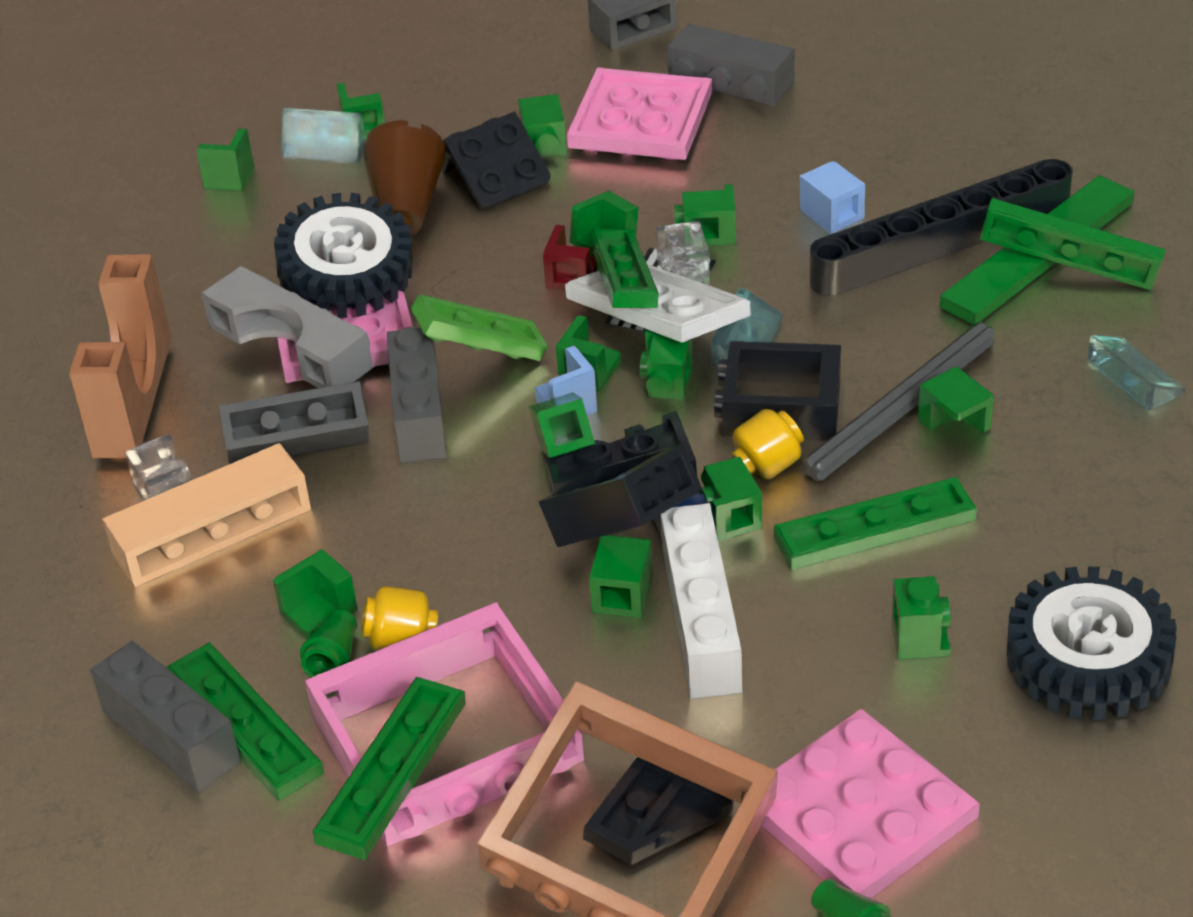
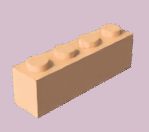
M278 443L102 518L111 552L135 588L311 510L305 475L282 445Z

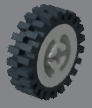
M332 193V203L326 204L323 196L313 198L314 209H311L303 202L297 206L298 215L290 211L285 216V224H279L277 237L274 238L277 277L279 278L280 286L289 292L298 294L301 298L314 305L317 303V306L327 309L328 311H330L331 307L337 308V317L347 318V308L355 307L357 317L367 315L366 304L369 303L375 312L383 309L384 298L393 303L398 299V290L404 292L408 286V279L412 277L413 256L410 227L408 224H404V217L400 212L393 215V206L385 203L378 208V198L369 196L365 204H361L360 194L351 193L349 202H342L341 193Z
M1077 566L1065 568L1064 581H1061L1055 571L1044 574V586L1036 579L1027 585V594L1020 591L1015 598V607L1010 609L1006 654L1008 656L1010 673L1015 672V682L1020 689L1029 685L1028 697L1036 703L1048 694L1047 709L1058 713L1065 702L1070 704L1069 717L1081 719L1082 707H1091L1093 710V720H1105L1106 708L1112 706L1116 717L1119 718L1128 715L1130 702L1138 711L1147 707L1149 696L1156 700L1163 692V684L1168 685L1177 639L1176 621L1171 619L1172 610L1167 602L1159 604L1160 594L1155 589L1151 588L1142 594V580L1133 576L1126 586L1123 585V572L1111 569L1108 580L1099 578L1100 567L1088 566L1087 577L1083 578L1079 577Z

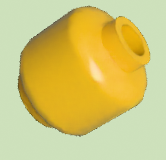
M763 409L735 429L732 440L736 450L731 452L730 455L731 458L740 456L750 474L754 473L763 480H771L800 458V444L804 441V437L797 424L786 412L781 410L779 413H776L770 409Z
M382 586L377 590L374 597H366L361 637L369 638L371 648L374 651H378L437 627L438 610L429 609L427 595L421 590Z

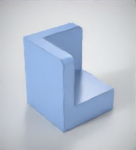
M834 161L800 175V210L830 234L864 219L865 183Z
M575 346L565 349L567 373L555 377L545 384L534 387L536 402H544L573 392L582 398L586 414H593L597 412L594 368Z

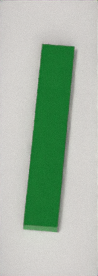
M1098 175L1049 212L1048 215L1100 229L1133 204L1134 191ZM1003 247L940 295L939 308L975 325L1056 262Z

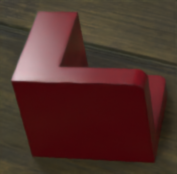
M556 224L543 252L545 286L547 289L566 291L565 284L596 272L598 266L595 258L590 255L589 248L566 246L565 226Z

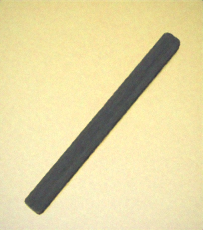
M983 322L973 325L805 457L803 460L805 465L804 473L807 476H811L815 481L824 480L918 405L921 384L955 366L963 369L993 345V335L995 332L992 327H986Z

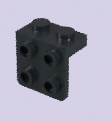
M516 111L499 118L489 119L481 125L466 131L453 133L443 140L445 144V161L441 172L444 175L457 169L477 206L481 209L486 210L546 186L550 181L551 174Z

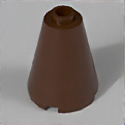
M405 120L386 122L372 129L367 135V141L363 147L364 163L372 196L378 198V208L385 203L393 206V215L398 212L402 214L404 224L409 225L411 236H413L422 227L445 161V144L441 136L429 126L421 124V129L408 127V121Z

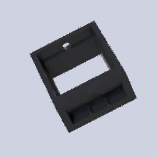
M730 341L728 359H719L718 387H724V390H715L714 418H723V437H732L737 427L761 410L770 409L776 413H779L781 410L786 412L799 427L804 440L827 441L837 433L841 345ZM740 381L819 384L818 398L738 395Z
M683 443L599 467L540 500L539 505L558 548L643 526L703 489Z

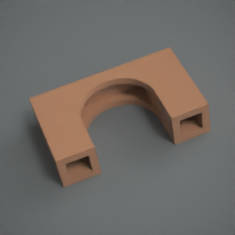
M152 254L107 255L98 285L109 324L111 342H79L69 376L92 458H138L172 337Z

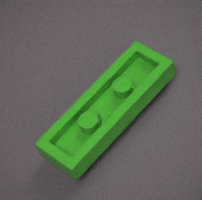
M418 294L411 307L422 332L428 338L437 342L448 340L465 344L469 348L478 351L488 349L502 352L513 359L524 357L541 361L548 348L536 325L531 320Z

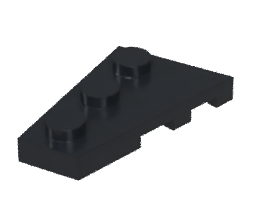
M677 410L662 415L663 424L644 430V427L638 424L624 429L625 437L614 442L607 443L601 440H594L595 444L552 458L547 457V474L553 493L599 467L683 443L697 474L696 458Z

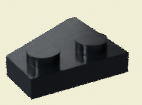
M637 757L585 824L583 839L620 860L633 865L729 817L733 811L734 801Z

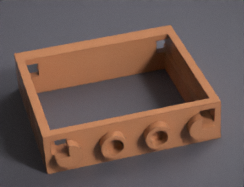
M576 681L478 841L477 846L481 869L498 877L500 886L513 888L516 885L533 893L539 903L558 913L568 910L580 917H668L511 842L577 730H580L740 803L736 814L680 917H712L776 798L778 771Z

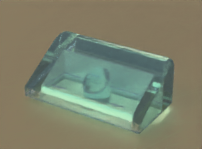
M294 108L283 109L281 149L284 158L353 164L359 162L365 144L361 114Z
M739 288L735 295L750 301L751 316L716 330L711 343L712 366L718 367L719 359H728L730 341L772 342L783 320V314L750 291Z
M1092 335L1090 337L1088 361L1147 411L1185 394V388L1126 339L1104 335Z

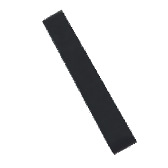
M1059 159L1042 160L819 238L810 245V287L821 295L833 296L986 242L979 239L992 198L1048 214L1070 197L1073 168L1067 162Z

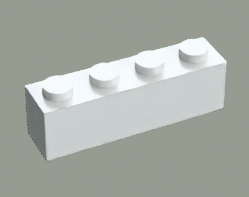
M710 503L673 507L660 515L662 553L690 699L742 693V650Z

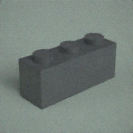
M689 23L667 47L669 75L711 78L712 91L775 106L795 82V48Z
M409 327L402 330L387 331L393 417L400 464L447 458L434 340L428 338L421 328Z
M360 381L218 406L229 464L278 443L282 445L289 456H296L369 442V425Z
M133 640L90 669L103 712L197 793L202 792L241 763L231 721Z

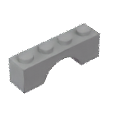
M239 266L202 292L209 328L238 344L266 337L285 338L296 342L302 379L317 388L355 382L373 368L370 340L367 332L362 328L340 319L327 309L320 308L306 301L298 294L289 292L272 283L266 277L257 275L242 266Z

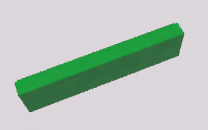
M994 198L991 199L979 239L1150 291L1166 250Z
M632 229L590 230V246L612 308H658L659 292Z
M953 477L774 525V539L791 570L976 521L977 508L958 478Z
M211 642L166 666L168 670L231 721L240 759L278 801L324 774L322 761Z
M416 676L313 829L314 843L316 845L366 861L466 705L465 691Z

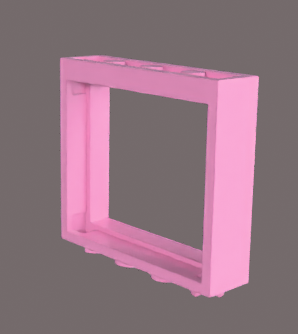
M497 602L305 680L312 716L347 778L362 757L342 725L341 720L404 695L416 676L435 682L496 656L545 730L564 700ZM490 627V632L483 634V630ZM336 691V696H333L328 699L325 696L326 694ZM576 731L550 776L555 773L565 772L573 765L584 761L582 731ZM545 732L411 789L381 836L386 846H391L407 838L416 837L427 829L452 818L467 815L475 808L507 795Z

